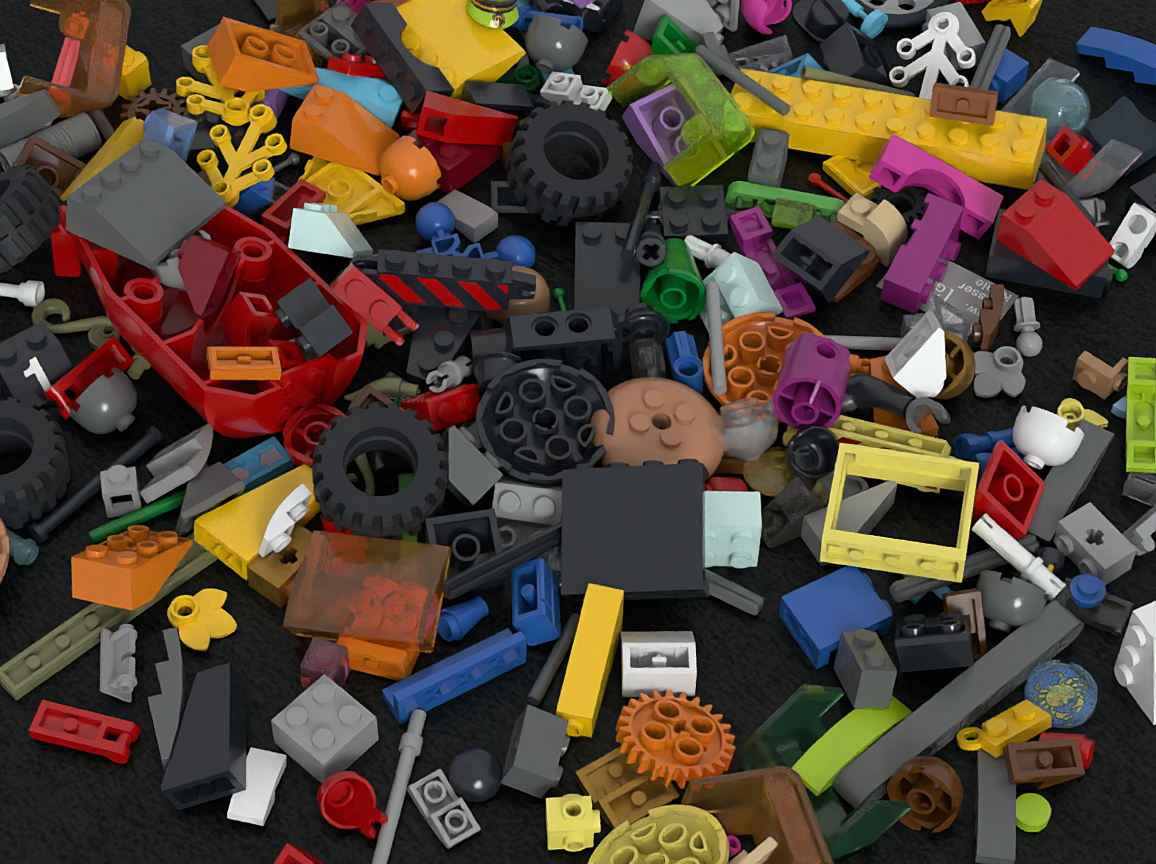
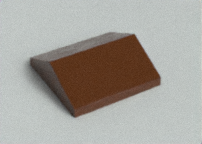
M33 134L30 135L12 167H17L24 164L35 167L59 197L86 167L85 163Z

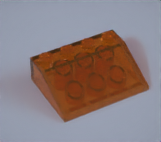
M314 530L290 590L283 626L296 636L338 641L339 637H346L397 649L433 653L444 594L441 590V583L447 578L452 548L449 546Z

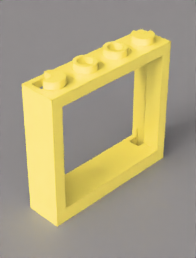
M840 443L822 535L820 561L962 583L979 463ZM846 475L963 491L964 497L956 548L837 530Z

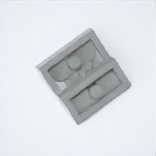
M208 423L162 449L146 465L154 476L139 492L146 503L194 478L201 471L212 445L213 428Z

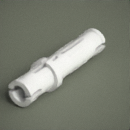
M987 513L971 529L1019 571L1022 580H1029L1032 584L1045 590L1046 594H1049L1048 599L1050 601L1066 586L1064 582L1042 564L1044 560L1039 556L1035 558L990 518Z

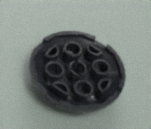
M528 360L507 368L488 384L480 404L478 403L476 415L477 433L484 451L489 452L501 464L500 468L511 476L538 484L561 483L563 470L573 469V466L577 464L595 466L605 455L607 450L603 444L600 446H594L593 444L596 425L590 424L597 410H606L610 415L606 434L613 435L615 425L614 409L605 388L586 370L581 368L579 371L573 367L563 365L561 360ZM548 423L552 426L548 430V428L540 427L539 424Z

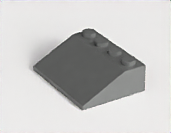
M144 138L67 196L66 230L151 269L183 243L185 239L189 238L226 207V201L173 150L160 145L156 141Z

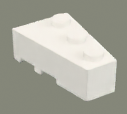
M1156 601L1132 611L1114 667L1118 682L1122 686L1127 687L1153 725L1156 724Z

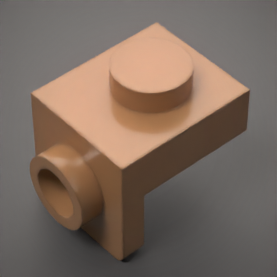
M1084 351L1077 358L1072 379L1083 388L1089 389L1105 400L1114 390L1119 392L1127 382L1128 360L1123 357L1112 368L1089 352Z

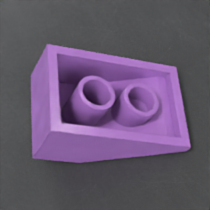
M683 78L630 104L622 115L636 143L653 163L656 162L661 165V172L673 186H679L728 161L726 153Z

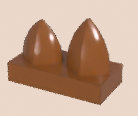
M935 83L932 90L929 117L993 126L996 116L998 91Z

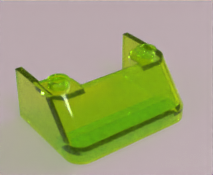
M699 54L649 55L610 84L607 90L626 111L630 104L662 89L672 81L695 112V115L683 125L681 130V137L688 147L666 163L663 168L679 186H694L747 145L754 136V126Z

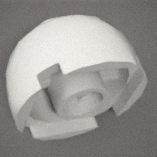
M1026 406L1021 407L1012 430L1014 445L1025 456L1023 461L1037 469H1042L1044 465L1059 466L1065 464L1074 456L1085 434L1078 427H1076L1074 432L1066 428L1069 421L1054 413L1037 407H1032L1028 413Z

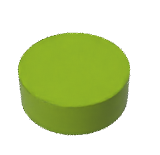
M1025 793L1016 799V826L1027 832H1038L1047 826L1051 815V807L1044 797L1035 793Z

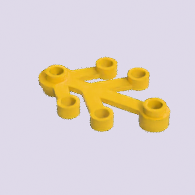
M207 45L195 47L192 50V64L198 72L205 73L211 85L194 81L190 77H181L176 80V93L187 97V111L195 115L202 114L205 111L221 115L223 121L233 126H241L249 122L251 105L265 98V90L245 92L241 98L234 97L238 89H228L219 84ZM202 95L219 99L222 103L207 100Z
M264 104L255 105L250 110L249 121L251 124L237 152L230 141L231 134L225 125L219 124L210 130L209 135L213 143L219 146L229 166L224 178L217 168L219 161L212 150H203L197 156L199 166L203 171H206L212 183L211 188L226 201V205L229 207L237 204L240 191L260 181L271 179L274 175V168L267 159L273 155H281L287 149L283 136L276 133L267 137L265 146L252 152L260 134L271 131L277 124V118L273 110ZM252 167L253 172L239 178L242 171Z

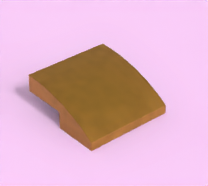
M620 747L576 771L573 775L584 794L591 796L592 805L596 810L600 811V816L612 830L626 820L631 825L648 816V810L665 806L679 797L672 783L669 786H665L663 777L659 776L656 780L652 781L650 780L652 772L647 770L643 773H638L637 770L640 764L638 762L628 764L626 761L629 753H620Z

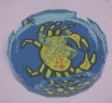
M1050 660L1039 664L1029 674L1024 689L1025 700H1029L1049 713L1053 727L1072 728L1083 724L1092 716L1097 703V684L1091 674L1080 665L1072 662L1068 665L1060 663L1061 660Z

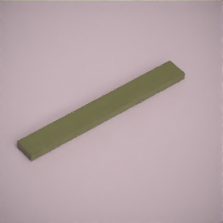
M194 532L186 538L192 539V546L153 600L132 611L92 602L0 667V684L17 701L101 642L102 628L115 632L119 629L120 625L126 624L218 558L194 541Z

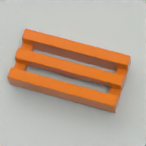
M207 347L206 358L208 360V370H210V380H280L282 370L277 347Z

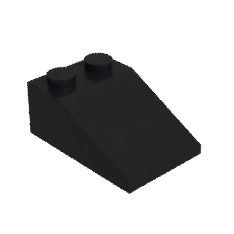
M576 222L574 310L610 307L618 315L625 314L629 306L640 303V261L637 258L636 250L633 259L630 261H625L620 256L630 223Z

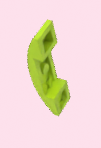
M1128 358L1125 434L1126 472L1156 473V358Z
M893 695L891 696L889 708H856L817 740L791 768L790 773L816 796H819L832 785L842 769L913 712Z

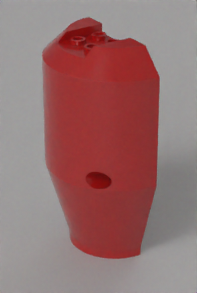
M226 205L222 211L198 229L208 233L212 241L242 252L216 314L201 316L195 313L187 291L165 286L160 283L161 277L153 276L148 267L67 231V206L59 207L61 225L72 238L113 327L220 434L232 438H251L283 431L287 420L297 410L304 407L306 411L315 409L318 404L331 406L354 378L363 357L368 322L330 290V286L272 231ZM198 230L194 234H192L200 236ZM311 278L329 305L335 306L353 331L351 335L322 356L281 372L280 380H267L266 389L263 392L258 388L256 380H210V370H208V360L206 358L207 347H234L228 340L226 332L218 320L239 291L265 295L276 311L279 308L275 302ZM278 320L271 331L270 339L289 341L299 336L291 325L285 328L280 320Z

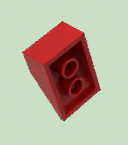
M1042 179L1035 183L1001 216L997 241L1075 291L1114 255L1115 250L1068 195Z

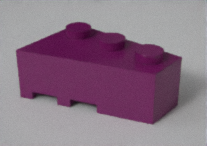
M930 193L927 194L924 200L923 218L921 221L915 219L912 223L911 229L914 230V233L906 245H901L884 278L881 300L914 314H917L922 303L928 304L935 290V282L941 283L948 269V261H955L961 248V243L957 241L964 207Z

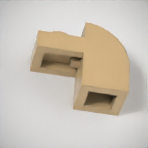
M855 193L838 211L837 221L864 235L863 239L874 247L877 256L881 260V264L888 267L893 262L901 245H906L908 235L906 222L900 212L885 199L877 205Z

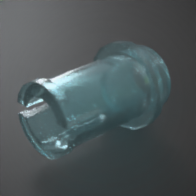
M6 528L9 537V555L14 557V561L19 565L32 564L39 553V548L36 546L35 541L30 538L23 539Z

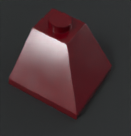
M191 236L189 240L185 239L180 246L177 258L181 259L178 270L194 311L203 316L216 314L242 252L201 236Z

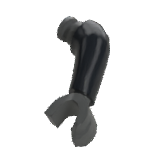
M858 373L848 377L840 415L845 416L844 414L847 411L852 413L858 407L862 411L866 408L876 407L906 419L911 432L925 435V433L921 430L920 423L923 418L930 414H935L936 419L941 424L950 423L948 411L940 403L930 398H914L899 388L872 375Z

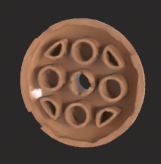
M658 377L635 378L610 389L607 393L614 409L615 425L613 435L606 434L608 421L610 420V415L606 410H597L592 416L590 424L596 425L593 444L595 447L603 444L607 450L599 461L604 468H608V464L613 462H623L629 464V466H643V462L650 460L662 461L664 465L677 464V461L680 459H696L699 463H703L709 472V477H705L706 481L719 467L725 450L723 425L713 406L694 389L670 379Z

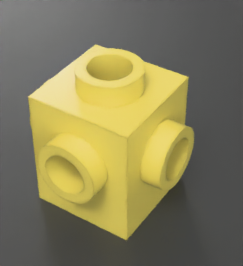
M567 794L562 797L546 798L548 850L565 849L576 852L593 847L594 833L601 832L600 811L592 810L591 796Z

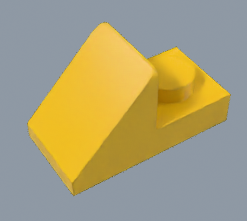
M991 0L981 12L986 21H1007L1011 19L1018 35L1021 37L1035 21L1043 0Z

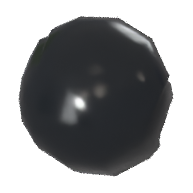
M811 425L793 435L787 444L785 455L787 466L794 475L802 480L817 481L835 469L834 464L838 455L839 443L835 434L824 426Z
M481 746L464 748L453 756L446 776L457 796L462 797L467 802H484L494 796L500 789L503 769L501 762L491 750Z

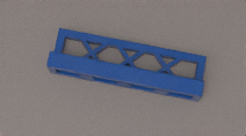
M509 628L383 689L382 697L399 724L410 720L414 709L426 712L525 663L526 638L521 631L512 634Z

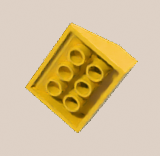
M410 0L396 7L407 23L400 36L403 45L420 61L441 70L455 90L451 98L460 100L465 81L495 83L526 54L525 50L503 29H489L476 22L466 10L468 0Z

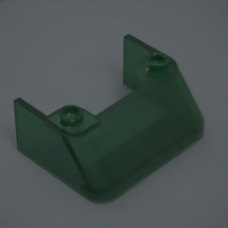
M803 684L743 743L740 749V765L789 855L796 864H824L871 845L911 809L908 802L870 799L865 805L854 809L848 815L832 786L819 796H816L790 773L791 768L828 731L821 716L844 695L841 688Z

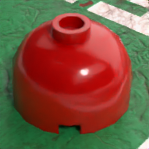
M627 29L624 35L629 37L627 43L621 40L607 70V73L612 76L609 82L603 79L601 83L602 86L619 93H631L637 90L642 82L649 84L656 69L655 66L651 65L654 54L650 44L640 35Z
M318 404L316 405L317 408L307 411L304 407L297 410L287 420L283 429L284 447L294 465L299 467L305 464L312 468L315 446L319 445V436L325 428L331 430V421L338 415L346 418V415L336 407Z

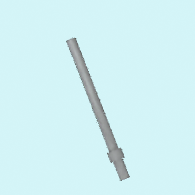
M420 709L412 711L407 733L402 734L398 748L401 755L385 814L388 816V822L381 826L371 864H387L415 756L420 755L423 744L421 734L426 712Z

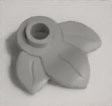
M1004 346L997 349L994 353L987 351H977L974 353L976 362L974 375L976 377L973 389L976 396L991 398L1003 390L1009 396L1016 397L1023 391L1025 386V378L1021 373L1023 359L1018 350L1013 347Z

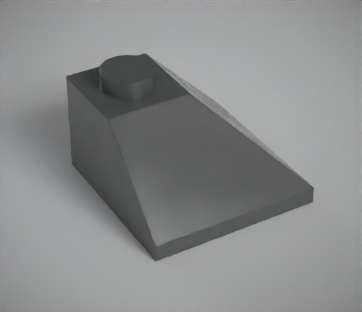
M218 462L212 466L206 463L197 476L188 480L175 528L178 537H183L194 531V521L199 516L242 495L245 488L244 483L222 463Z

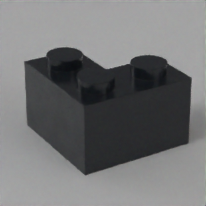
M311 278L275 302L279 309L274 313L285 328L291 325L299 337L294 339V341L305 356L312 354L314 358L320 357L353 333L335 306L329 305Z

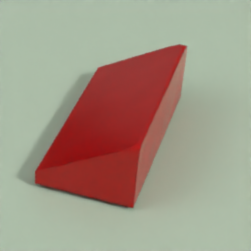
M60 222L51 234L55 275L79 277L82 259L72 238L65 232Z

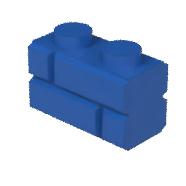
M537 558L511 569L512 623L518 632L521 631L526 638V643L532 646L558 639L561 636L560 598L558 594L559 579L553 571H550V567L544 558Z

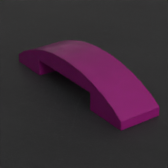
M757 206L730 215L731 227L742 256L759 263L783 309L778 315L781 318L791 320L815 311L816 307L802 282L796 283L794 278L783 271L771 256L777 249L771 239L773 230L760 207Z

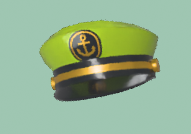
M468 0L466 3L468 14L480 25L489 29H506L513 25L519 17L516 5L518 0Z

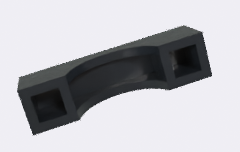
M364 3L351 27L412 114H420L426 91L451 97L455 90L441 70L420 61L403 45L400 36L407 23L393 3Z

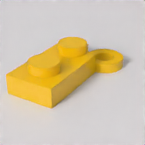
M1026 699L982 723V729L977 727L961 729L957 733V744L960 748L968 751L982 748L997 758L1003 755L1002 748L1007 743L1026 742L1052 727L1051 715ZM970 737L977 738L975 740H967Z

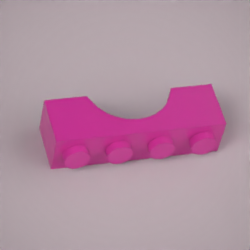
M895 134L890 137L881 149L868 177L895 193L905 187L918 186L932 191L940 198L963 206L960 230L978 240L994 222L1004 197Z

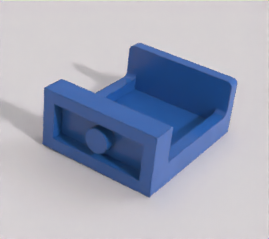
M846 566L782 596L779 617L814 667L818 669L828 664L830 652L838 649L842 631L855 632L859 629H865L873 632L878 630L884 636L890 631L893 612L889 603L885 599L881 600L874 591L872 581L866 573H861L858 567Z

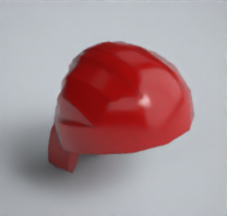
M354 771L333 773L327 777L318 789L317 802L319 811L330 824L337 828H360L362 834L369 839H374L376 829L373 824L375 822L382 824L388 822V816L376 808V795L373 787L362 775Z

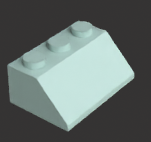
M304 203V208H293L288 248L354 258L357 255H372L373 249L347 213L337 212V205Z

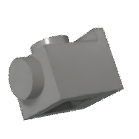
M115 465L108 471H100L102 496L108 518L125 516L142 508L141 495L139 493L140 486L135 467L126 468L122 465ZM132 495L133 501L113 503L114 496Z

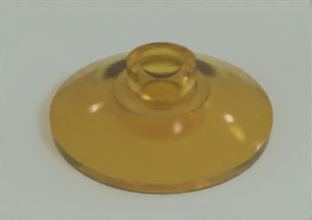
M768 447L759 449L751 453L743 465V476L749 486L768 496H793L805 490L810 481L802 480L791 472L785 459V448Z

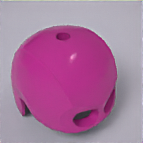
M741 0V13L745 21L752 28L762 34H772V30L767 25L776 24L784 20L791 11L792 0H785L786 7L783 5L784 0Z

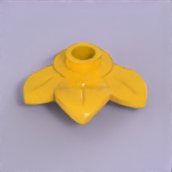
M213 588L204 589L193 597L182 595L172 601L167 611L168 620L173 627L179 629L180 640L186 646L193 650L206 651L210 644V638H223L237 629V624L233 617L221 608L227 599V592ZM183 613H191L188 616H181Z

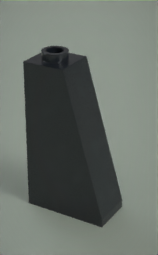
M999 208L985 277L1101 299L1103 287H1110L1114 268L1108 267L1109 259L1075 291L997 241L1001 216L1006 211Z
M230 662L196 674L161 784V792L178 810L246 790V681Z

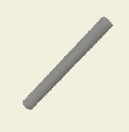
M709 282L705 287L713 392L721 395L726 393L727 387L719 285L716 282Z

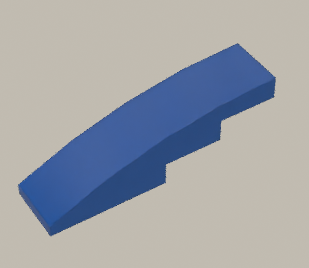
M1092 26L1076 43L1079 54L1104 57L1106 68L1131 71L1134 74L1135 82L1156 85L1155 44L1120 32Z

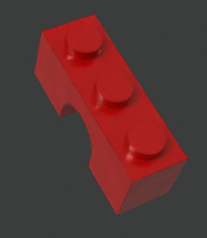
M239 291L218 320L226 332L228 340L234 347H277L282 372L307 362L295 342L270 339L271 331L279 318L274 313L275 310L266 296ZM256 380L258 388L262 392L265 391L267 380Z

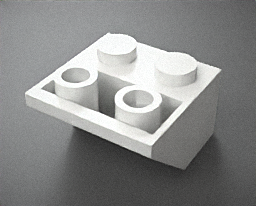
M692 631L621 632L622 697H639L640 693L651 697L653 690L659 692L662 697L666 695L667 690H671L674 697H679L682 692L686 694V697H695L697 667L696 645Z

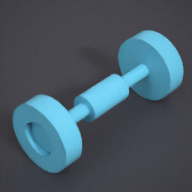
M842 0L851 14L855 17L860 16L864 20L860 28L862 33L873 39L884 29L888 16L883 11L877 9L867 15L863 12L864 8L855 0Z

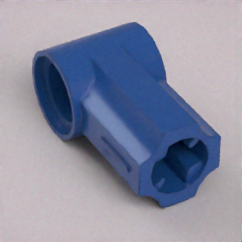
M685 331L673 332L669 338L665 339V348L673 381L682 383L701 394L703 391V363L698 357L694 337Z

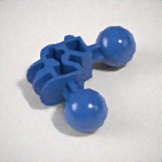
M431 202L421 207L415 219L416 229L423 239L431 242V247L418 250L415 253L465 256L491 260L498 259L512 261V266H526L528 268H531L535 262L536 252L533 244L529 239L520 235H510L502 239L496 251L483 254L480 243L468 245L462 254L458 234L451 235L455 229L456 220L454 213L447 205Z

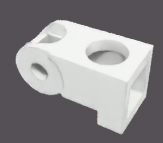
M1133 203L1109 243L1115 250L1114 255L1111 256L1112 259L1127 269L1135 265L1141 257L1144 248L1148 246L1156 234V213L1143 205Z

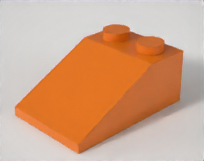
M223 17L207 45L218 82L228 89L253 92L314 85L319 80L306 41Z
M314 84L292 119L290 149L379 176V163L383 152L393 142L398 140L400 135L344 92L334 90L328 86Z

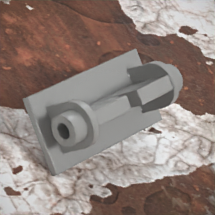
M131 624L120 625L119 630L116 632L102 628L100 692L130 703L132 701L133 687L137 685L135 658L132 657V654L135 653L137 631L134 630Z

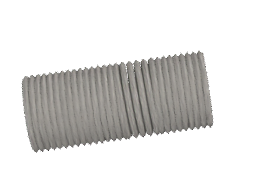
M81 112L76 116L34 134V136L76 159L101 149L102 145L94 122L85 112ZM29 137L0 149V161L4 171L12 167Z

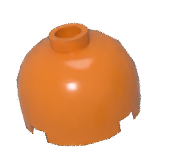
M404 135L383 152L379 163L380 176L382 178L381 184L389 194H394L403 200L416 201L428 196L440 187L441 184H437V180L441 177V172L429 150L425 146L419 149L413 144L416 139Z

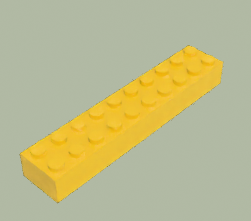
M741 68V72L791 106L790 111L787 115L782 116L736 83L724 109L726 138L756 143L758 130L762 128L787 132L789 134L788 148L830 156L842 155L843 158L857 160L859 158L865 162L875 163L881 149L890 137L895 134L976 181L1029 190L1034 185L1046 145L1047 119L996 111L993 126L929 117L930 99Z

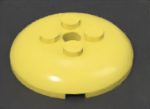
M667 805L648 810L650 816L642 818L631 825L628 820L620 824L601 841L588 861V864H728L729 842L721 824L709 812L689 805Z

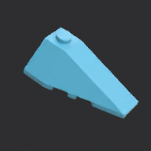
M315 67L319 78L318 85L328 86L334 90L344 92L391 129L393 128L404 105V101L389 80L351 76L330 69ZM314 85L279 88V90L305 100Z

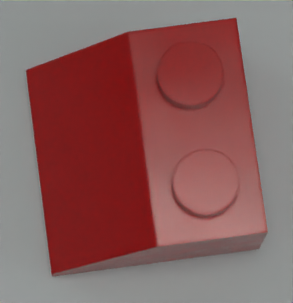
M1002 440L996 442L975 492L973 524L975 525L987 513L1009 535L1017 539L1026 536L1046 483Z

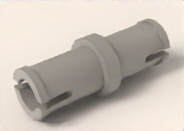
M461 356L454 361L443 362L437 370L428 374L426 378L427 385L431 382L435 383L429 389L439 393L446 388L458 386L463 378L469 377L472 374L473 364L468 367L465 365L471 360Z

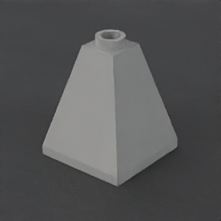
M644 0L633 31L644 39L653 41V35L661 17L667 15L696 46L702 33L714 31L718 45L724 39V36L721 35L723 25L707 0Z

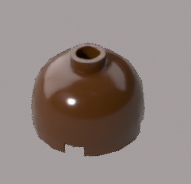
M918 756L902 763L886 786V792L888 791L890 798L888 801L890 811L900 822L917 831L921 830V826L928 829L934 828L932 832H940L950 827L963 802V787L958 773L945 761L932 756Z

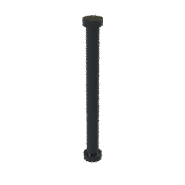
M149 426L142 438L102 471H108L115 465H122L127 468L153 445L159 446L164 442L163 435L156 427ZM100 472L39 523L34 522L28 527L30 534L35 540L43 543L48 538L47 534L101 490Z

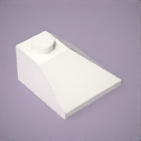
M930 310L926 312L884 359L893 379L916 398L935 397L943 388V381L946 379L944 331L935 314Z

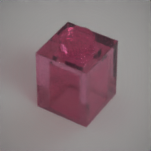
M313 637L300 665L303 689H308L324 674L342 688L350 671L348 647Z

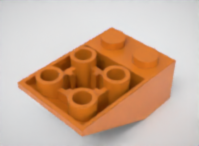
M134 525L128 527L127 531L119 535L107 537L106 541L98 545H90L86 547L85 551L71 557L72 598L132 611L154 599L192 546V539L178 537V533L173 531L154 532L149 531L147 526Z

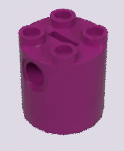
M811 332L802 333L799 339L793 341L785 350L773 398L775 413L784 423L798 430L811 425L828 428L835 423L841 412L851 368L850 351L848 348L830 338L817 336Z

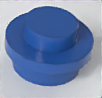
M1081 574L1071 581L1069 592L1076 605L1082 608H1093L1103 601L1106 588L1098 577L1091 574Z

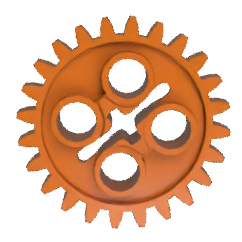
M653 690L651 698L644 693H640L638 701L631 698L628 707H623L615 729L618 731L615 741L621 743L619 752L629 753L626 761L628 764L638 762L640 764L637 770L638 773H643L647 770L652 772L650 776L652 781L656 780L659 776L663 777L665 786H669L671 781L675 780L681 789H684L686 781H689L692 786L698 788L701 780L710 785L714 777L720 779L724 770H728L735 751V746H733L735 736L728 734L731 728L730 724H720L723 718L722 714L712 715L710 713L712 705L701 707L699 706L700 698L696 697L692 701H688L684 692L677 698L673 696L671 690H667L664 697L656 690Z

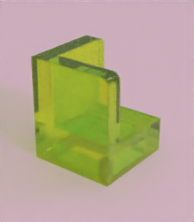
M777 198L771 225L794 229L813 219L815 204Z

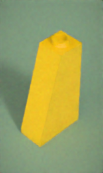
M133 117L122 122L61 195L60 199L64 205L67 206V196L143 140L145 135L143 120Z
M303 464L199 516L194 521V541L247 580L246 566L259 554L258 551L272 516L281 503L296 488L304 484L312 493L307 505L309 510L297 521L298 524L304 527L321 511V503L316 502L314 496L312 468Z
M588 584L556 710V716L568 720L567 735L574 737L582 735L592 738L622 632L624 590Z

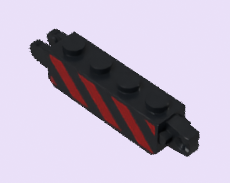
M379 249L378 256L357 255L350 262V264L353 263L400 304L501 313L508 309L509 300L534 299L536 275L513 271L512 261Z

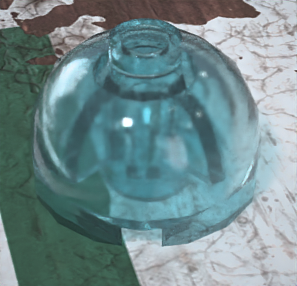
M1051 77L1042 82L1030 97L1033 100L1031 110L1027 109L1026 116L1047 119L1046 138L1052 140L1065 124L1078 135L1085 128L1090 118L1091 106L1088 95L1077 83L1067 78Z

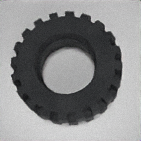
M562 100L560 105L557 104V101L549 102L543 108L537 107L533 110L529 117L525 118L521 123L506 159V170L509 172L507 180L510 187H515L513 194L519 202L523 200L526 203L525 208L530 213L536 212L540 214V219L548 223L550 220L557 221L559 226L567 227L569 223H573L576 227V222H597L601 220L603 215H607L614 208L616 202H618L633 170L631 163L633 160L632 149L627 147L629 140L624 132H619L620 126L614 119L610 121L605 117L606 113L599 108L596 111L590 108V104L580 102L579 105H576L572 100ZM566 148L577 152L589 163L594 177L586 180H576L563 176L549 164L544 150Z
M21 164L17 167L8 168L5 172H0V273L7 272L12 266L27 258L26 256L40 247L41 243L48 239L52 231L60 224L59 207L64 205L63 201L38 170L29 165Z
M8 397L7 401H0V453L16 452L29 457L18 469L8 474L0 475V517L5 527L13 526L15 530L24 527L23 523L31 521L33 524L40 520L43 512L49 513L57 505L56 498H63L67 490L66 484L70 481L71 472L62 430L58 422L53 420V416L44 409L39 410L38 405L26 401L23 404L18 398Z
M378 402L368 403V409L360 410V407L357 405L348 409V416L346 418L342 415L335 417L331 421V430L325 428L319 436V445L315 446L312 465L316 502L321 503V512L326 519L333 518V527L341 533L346 529L350 530L351 538L361 541L363 536L371 537V543L382 544V538L391 537V542L394 543L403 540V533L408 532L411 536L420 532L421 524L425 518L435 517L436 509L441 508L447 485V452L443 451L444 442L440 434L433 435L434 426L427 419H423L420 422L418 420V412L410 408L406 412L400 411L399 404L389 403L388 408L379 407ZM373 450H385L404 458L412 467L414 475L411 483L400 492L388 496H373L358 490L348 480L346 471L349 464L359 455Z

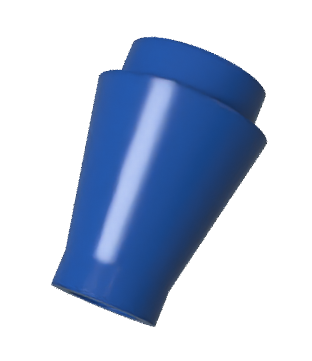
M476 596L469 601L441 609L439 615L434 620L435 627L444 640L448 642L453 640L459 641L484 616L488 615V606L481 597Z

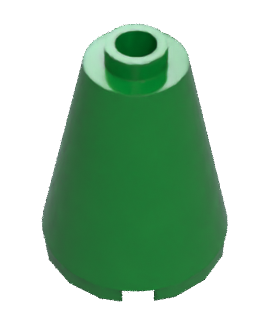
M670 238L665 240L666 254L663 261L656 266H650L641 288L640 297L642 303L650 304L654 310L660 312L668 320L669 324H678V320L688 318V321H690L703 311L706 303V289L689 245L681 239Z

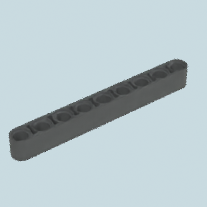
M1053 600L1044 607L1038 618L1021 625L975 662L974 666H970L842 769L834 779L832 788L858 813L864 812L888 793V791L886 792V786L902 763L914 757L933 756L953 740L961 729L969 727L1074 641L1082 631L1084 623L1060 602Z

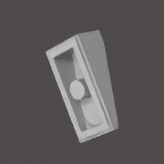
M453 190L437 201L451 209L456 220L455 228L474 244L498 228L497 212L457 190Z

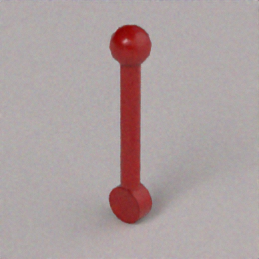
M818 173L809 175L808 183L811 186H819L833 197L846 203L849 201V199L821 181V176Z

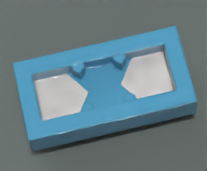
M275 437L264 441L223 464L244 483L245 488L242 495L293 467V463L286 450Z

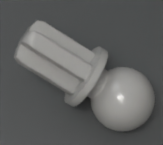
M1021 297L1014 301L1016 325L1013 327L1014 331L1021 332L1016 340V348L1020 354L1031 357L1037 355L1042 349V339L1034 332V330L1040 328V323L1036 321L1033 299Z

